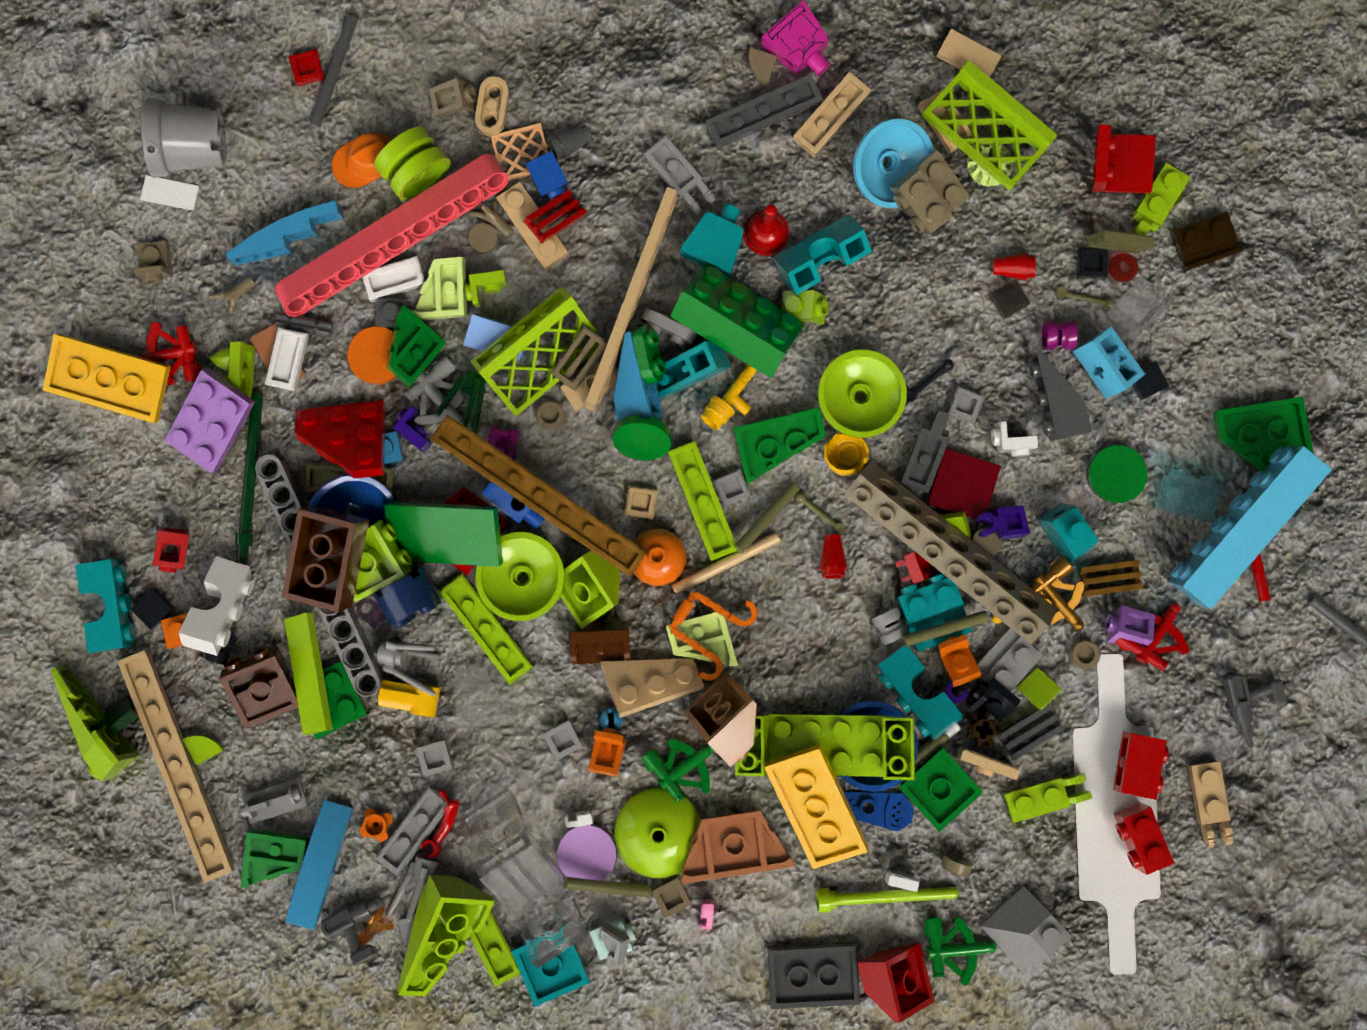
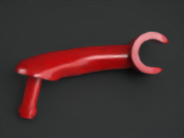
M444 789L439 791V795L447 803V806L444 808L443 820L432 839L422 842L420 846L421 849H424L429 844L433 845L434 851L427 858H435L440 855L442 850L441 843L452 829L460 806L459 800L452 801Z

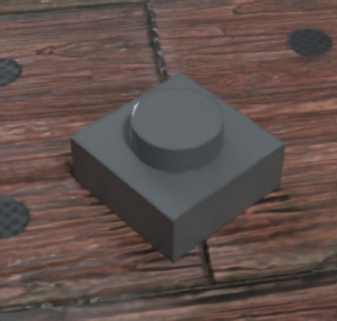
M378 298L376 326L394 329L399 308L403 305L408 308L409 301L407 299Z

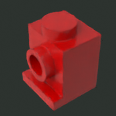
M159 526L153 566H159L158 570L170 573L177 572V569H184L189 530ZM173 544L176 546L177 551L169 554L166 552L165 547Z

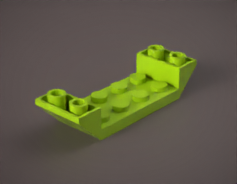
M756 714L753 747L748 751L747 756L743 760L735 763V776H767L764 769L767 761L821 744L836 776L883 777V780H915L914 718L893 715Z

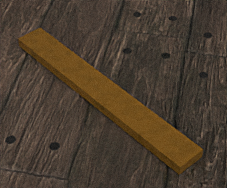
M448 414L430 438V440L629 577L647 552Z

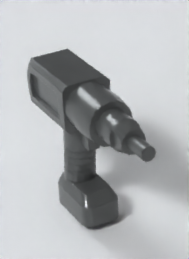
M1228 674L1222 678L1228 706L1232 708L1235 723L1239 724L1240 732L1243 738L1246 739L1247 746L1253 747L1251 739L1253 737L1251 707L1257 706L1256 699L1269 695V700L1274 705L1287 704L1282 680H1270L1263 685L1249 689L1245 675Z
M391 894L383 898H374L368 902L366 900L351 908L346 907L321 921V930L327 938L334 939L345 933L353 966H358L379 954L376 946L369 944L361 946L358 932L363 930L360 922L371 917L373 912L385 905L386 901L392 899Z

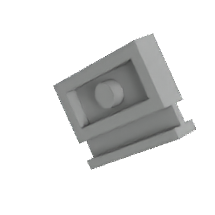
M1008 627L977 661L981 671L980 680L986 684L994 678L1011 692L1043 655Z

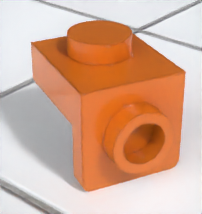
M603 728V731L595 730L593 735L595 742L588 770L618 777L626 746L625 738L615 729Z

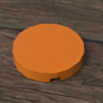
M372 326L361 330L353 337L348 346L347 360L350 369L360 380L372 385H383L397 378L386 368L393 331L385 327Z

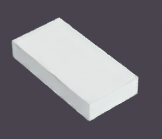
M414 256L378 267L365 275L363 281L369 300L374 302L378 298H387L422 287L425 278L419 258Z
M278 327L265 385L296 392L309 338L307 333Z

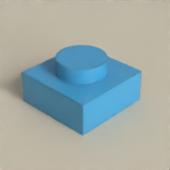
M397 431L385 433L384 465L404 461L399 433Z

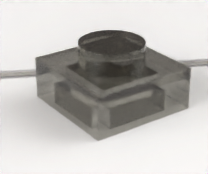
M1017 279L989 294L1003 320L1030 305Z

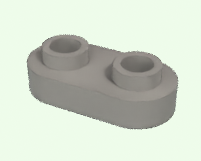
M646 308L640 319L645 323L644 325H649L655 329L658 335L662 332L670 336L669 341L682 348H685L686 345L693 346L698 336L696 332L651 309Z

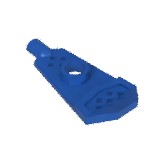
M843 791L858 821L897 832L912 823L914 807L903 793ZM867 802L872 803L874 806L871 813L863 811V805Z

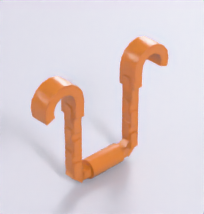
M700 592L689 593V598H684L672 617L674 621L672 624H669L670 633L715 663L716 669L712 674H706L704 671L698 674L704 680H714L722 673L723 664L721 659L707 648L702 647L695 640L690 639L683 632L678 631V624L682 625L694 606L692 603L694 600H699L719 615L724 616L731 623L740 627H747L756 621L757 608L752 602L746 600L744 607L749 609L750 617L748 620L743 621L717 603L712 602L705 595L700 594Z

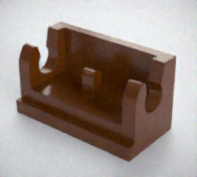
M630 629L569 633L570 660L572 665L598 664L601 661L631 660Z

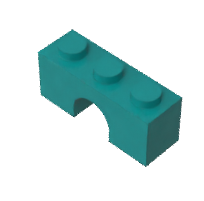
M848 214L776 255L773 259L782 280L795 295H798L821 282L817 270L822 264L832 260H839L848 266L868 255L872 250L864 229Z
M108 559L75 565L79 594H98L105 603V612L99 620L84 623L87 653L134 647L133 640H135L136 633L134 625L130 623L129 618L131 599L126 594L127 570L122 561Z
M902 646L878 664L880 674L877 677L887 690L893 688L899 697L895 700L906 714L911 711L917 721L914 725L924 738L929 735L934 741L962 720L963 715L944 691L932 699H922L914 693L912 689L913 683L925 673V667L908 646Z

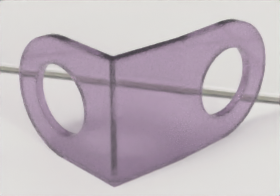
M363 599L358 603V615L374 629V632H378L387 622L379 605L372 599ZM365 603H370L373 607V611L368 615L364 614L361 610L362 605Z

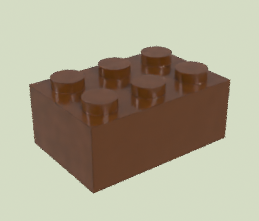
M315 505L298 509L282 598L334 612H340L352 607L369 519Z

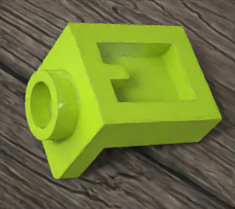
M499 270L470 274V283L465 284L467 301H472L475 308H481L480 291L484 290L485 294H494L501 292V288L508 287L505 271Z

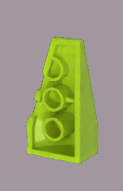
M67 665L54 666L50 672L81 755L88 764L87 770L94 778L100 779L102 782L113 779L140 756L121 731L112 735L106 729V713Z
M429 875L418 902L397 988L398 995L426 996L448 970L446 966L456 953L461 954L466 948L465 942L470 937V933L472 931L478 933L485 925L495 902L492 896L458 877Z

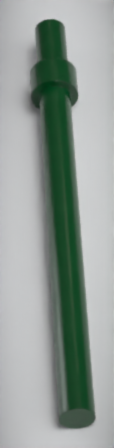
M255 393L251 394V399L255 403L249 415L239 533H235L234 545H237L236 562L247 566L249 546H253L254 534H251L256 482L255 466L258 460L264 396Z

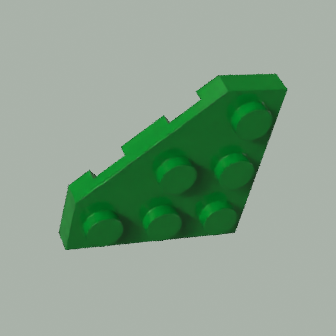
M1303 396L1213 412L1218 441L1261 471H1264L1269 466L1270 462L1268 460L1270 456L1280 447L1283 449L1284 447L1304 446L1314 454Z

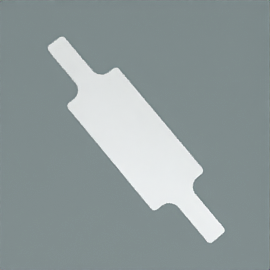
M1100 654V659L1097 663L1098 720L1091 727L1073 730L1074 774L1085 773L1087 778L1083 783L1075 785V794L1080 791H1091L1092 795L1091 799L1076 804L1079 897L1083 901L1100 902L1106 908L1110 972L1114 975L1134 974L1137 970L1134 911L1141 901L1158 899L1160 897V870L1146 875L1132 867L1127 857V852H1129L1127 845L1117 833L1115 827L1117 821L1114 813L1138 803H1143L1152 808L1157 820V799L1124 794L1112 789L1123 731L1154 737V730L1150 726H1135L1126 717L1123 656L1121 654Z

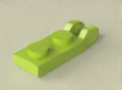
M1085 773L1074 774L1064 778L1056 777L1003 793L1011 821L1013 823L1071 807L1070 804H1077L1091 799V791H1080L1067 796L1065 786L1081 784L1083 781H1086Z

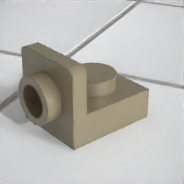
M455 78L429 89L434 117L442 119L463 110L472 113L476 112L477 91L473 84L468 81Z
M167 241L137 243L139 268H134V275L144 280L145 283L151 284L161 283L163 278H171L170 244Z

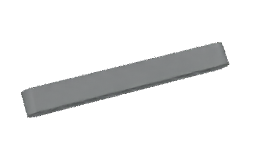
M264 455L256 462V474L291 549L294 529L291 527V519L297 515L298 509L307 507L286 461L274 455ZM276 462L278 471L274 476L269 477L267 467L270 463ZM284 488H288L290 498L287 502L281 503L279 493ZM353 606L340 612L317 607L356 693L362 697L379 694L385 677ZM343 621H347L351 625V633L347 637H343L339 632V626ZM355 648H359L364 655L360 664L354 663L351 658V653ZM367 675L373 676L376 681V686L372 691H368L363 685V680Z

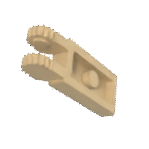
M1216 760L1188 765L1197 823L1200 824L1205 847L1211 848L1215 846L1214 832L1211 827L1212 823L1219 824L1222 842L1225 845L1233 844V832L1229 823L1231 819L1221 762Z

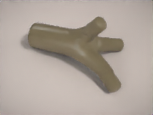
M496 202L492 203V210L486 204H482L481 209L484 212H470L471 217H478L492 224L505 238L514 231L499 215Z
M248 276L225 291L210 294V298H227L229 300L228 312L234 313L235 304L245 292L256 286V284Z

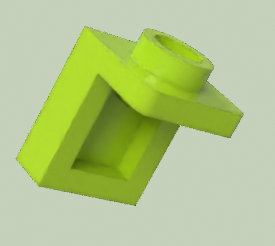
M805 290L798 295H795L793 291H783L782 310L793 314L802 322L824 325L825 316H827L829 309L825 295L815 290Z

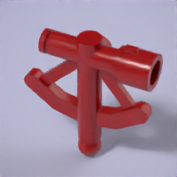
M153 322L146 340L147 353L138 356L159 363L178 358L170 369L167 385H174L176 383L173 376L181 366H183L182 369L186 383L195 382L203 368L202 364L199 365V362H196L195 354L198 353V347L195 342H191L188 326L176 327L177 340L162 330L160 322ZM159 336L175 346L158 350L157 341Z
M1176 602L1171 603L1169 610L1167 609L1162 617L1155 615L1156 626L1154 628L1153 642L1148 646L1123 638H1119L1114 643L1122 651L1130 650L1135 653V658L1143 664L1148 662L1163 672L1169 662L1165 661L1158 654L1179 651L1180 654L1185 655L1189 652V647L1182 632L1172 624L1177 617L1176 614L1181 611V606ZM1166 632L1174 639L1176 644L1156 648Z

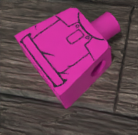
M804 0L762 36L761 48L767 53L776 55L777 61L794 74H799L804 68L809 66L817 76H820L831 65L822 55L827 48L829 39Z

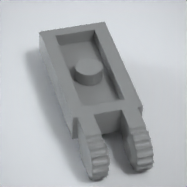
M666 135L643 153V157L670 188L677 190L678 198L680 200L683 199L695 215L702 211L698 202L689 194L695 187L708 203L711 204L716 200L713 193L703 183V178Z

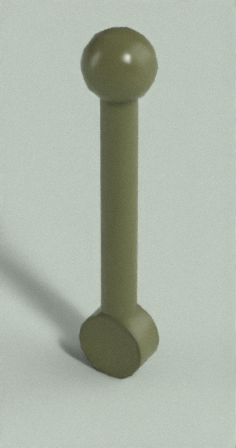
M1059 287L1055 292L1058 299L1068 297L1102 305L1108 310H1112L1116 306V302L1113 299L1102 300L1068 292L1065 287Z
M798 492L795 495L796 502L805 504L831 525L835 534L841 535L845 532L844 524L836 523L806 499L805 493Z

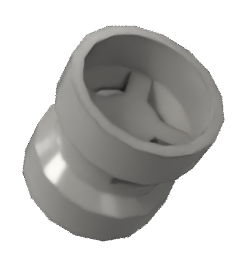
M897 606L871 618L874 627L879 628L881 633L880 640L883 645L901 639L902 635L910 633L907 625L902 624L900 620L901 613Z

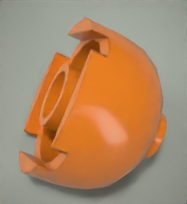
M651 528L640 533L633 541L634 544L647 552L633 572L641 582L651 586H665L675 582L683 573L687 563V553L682 540L674 532L664 528Z

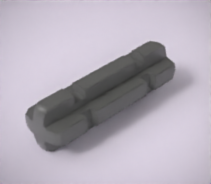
M283 312L277 313L275 319L276 327L290 328V330L310 335H316L317 333L319 336L330 338L334 330V324L330 321L320 320L318 322L317 319L304 316L291 317Z

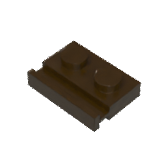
M1228 212L1170 233L1178 257L1184 265V272L1242 252V248L1237 243L1238 238Z

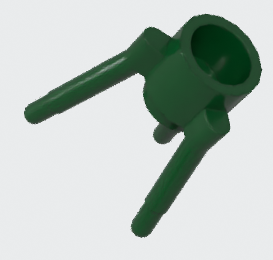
M469 370L465 371L463 378L456 377L453 387L440 404L435 415L439 417L457 391L461 389L460 395L469 399L462 425L468 428L475 405L471 431L477 434L482 400L486 391L484 388L486 384L485 379L480 373Z

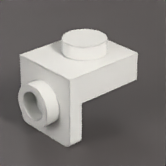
M1006 421L997 422L995 428L991 430V442L993 446H996L997 453L1011 452L1012 457L1029 456V451L1038 448L1037 436L1008 438Z

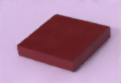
M945 449L926 505L951 513L965 511L967 518L975 520L980 514L988 511L1001 466Z

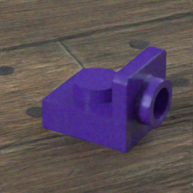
M411 406L409 409L404 408L395 418L396 425L393 428L425 454L432 445L426 440L429 434L417 424L412 428L410 427L415 418L420 415V412L414 406Z

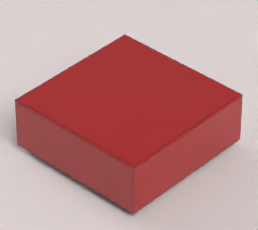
M317 49L289 56L295 83L298 87L325 79Z

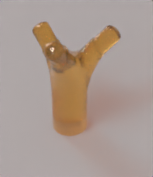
M385 905L377 910L370 924L359 934L362 947L379 932L394 928L393 923L382 924Z

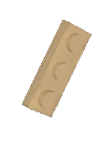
M849 72L794 134L792 140L815 158L870 95L871 89Z
M518 182L496 197L545 271L569 256L568 251L557 235L541 244L524 223L525 218L536 211L538 207L521 182ZM544 216L534 222L535 225L545 219ZM547 225L540 231L542 233H545L546 231L551 229V226Z

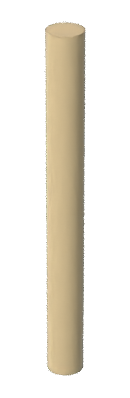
M773 532L752 543L743 554L736 551L671 586L675 594L684 592L781 541L777 533Z

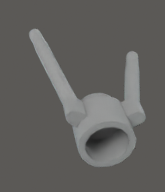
M383 641L380 644L377 652V662L384 665L383 672L399 677L430 696L436 695L434 690L396 668L398 665L403 666L405 664L407 655L439 659L440 655L438 653L427 652L434 651L435 646L396 643L392 641Z
M416 856L415 862L411 861L409 870L390 904L386 917L390 918L413 877L416 885L406 915L407 922L412 920L422 885H426L429 875H442L443 869L438 868L439 861L424 856Z

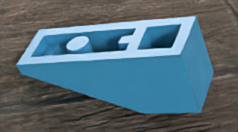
M629 331L624 334L613 398L615 417L618 422L632 415H640V418L648 419V416L662 419L664 415L656 383L649 385L641 377L632 332Z

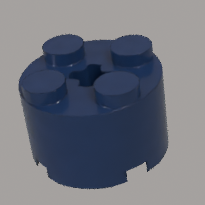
M426 565L373 593L389 625L393 624L396 629L412 621L411 619L416 617L415 612L420 610L421 614L424 615L442 603L440 600L442 594Z

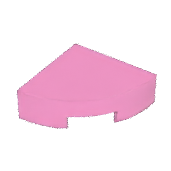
M703 898L701 901V929L712 930L714 899Z

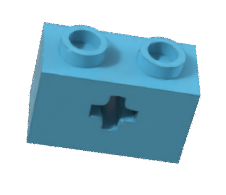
M1112 326L1090 337L1072 351L1106 399L1127 390L1145 375Z

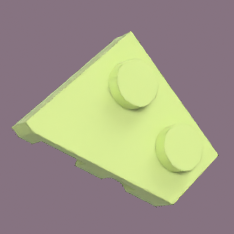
M463 257L434 259L428 271V279L423 283L419 292L421 297L415 310L411 311L421 320L467 317L465 259Z
M714 612L686 620L682 625L678 624V631L683 632L690 639L695 640L702 647L713 652L721 659L722 664L729 666L738 665L724 616ZM669 625L666 626L673 655L713 662L699 651L688 646L687 643L676 638L675 635L670 633Z

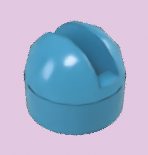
M616 708L605 709L600 716L602 728H609L608 713L613 712L615 727L610 728L620 729L624 717H619Z

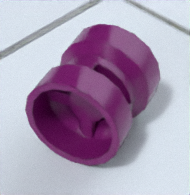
M1044 321L1041 335L1044 350H1054L1056 347H1062L1064 350H1074L1076 348L1078 338L1076 321H1064L1062 324H1057L1055 321Z

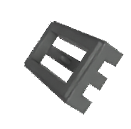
M1047 704L1042 710L1037 709L1002 730L998 738L1011 759L1016 760L1057 735L1064 728L1058 722L1056 715L1051 711L1050 705ZM1043 714L1047 715L1048 718L1008 742L1006 737ZM1048 725H1053L1051 729L1047 730L1038 737L1029 741L1017 750H1013V747L1017 744L1026 740L1027 738L1039 732Z

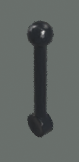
M951 359L944 360L942 367L913 391H907L906 401L913 402L917 397L916 395L942 373L953 369L954 362Z

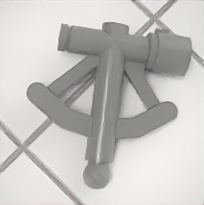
M444 356L432 364V370L428 374L422 373L416 379L417 383L410 387L407 392L403 393L410 402L421 395L420 416L415 418V424L417 425L436 424L442 421L447 414L463 424L462 416L456 411L463 399V396L460 395L461 389L457 391L453 400L439 417L435 414L426 415L427 395L439 407L445 396L438 388L451 390L454 385L445 383L442 380L456 370L450 360Z

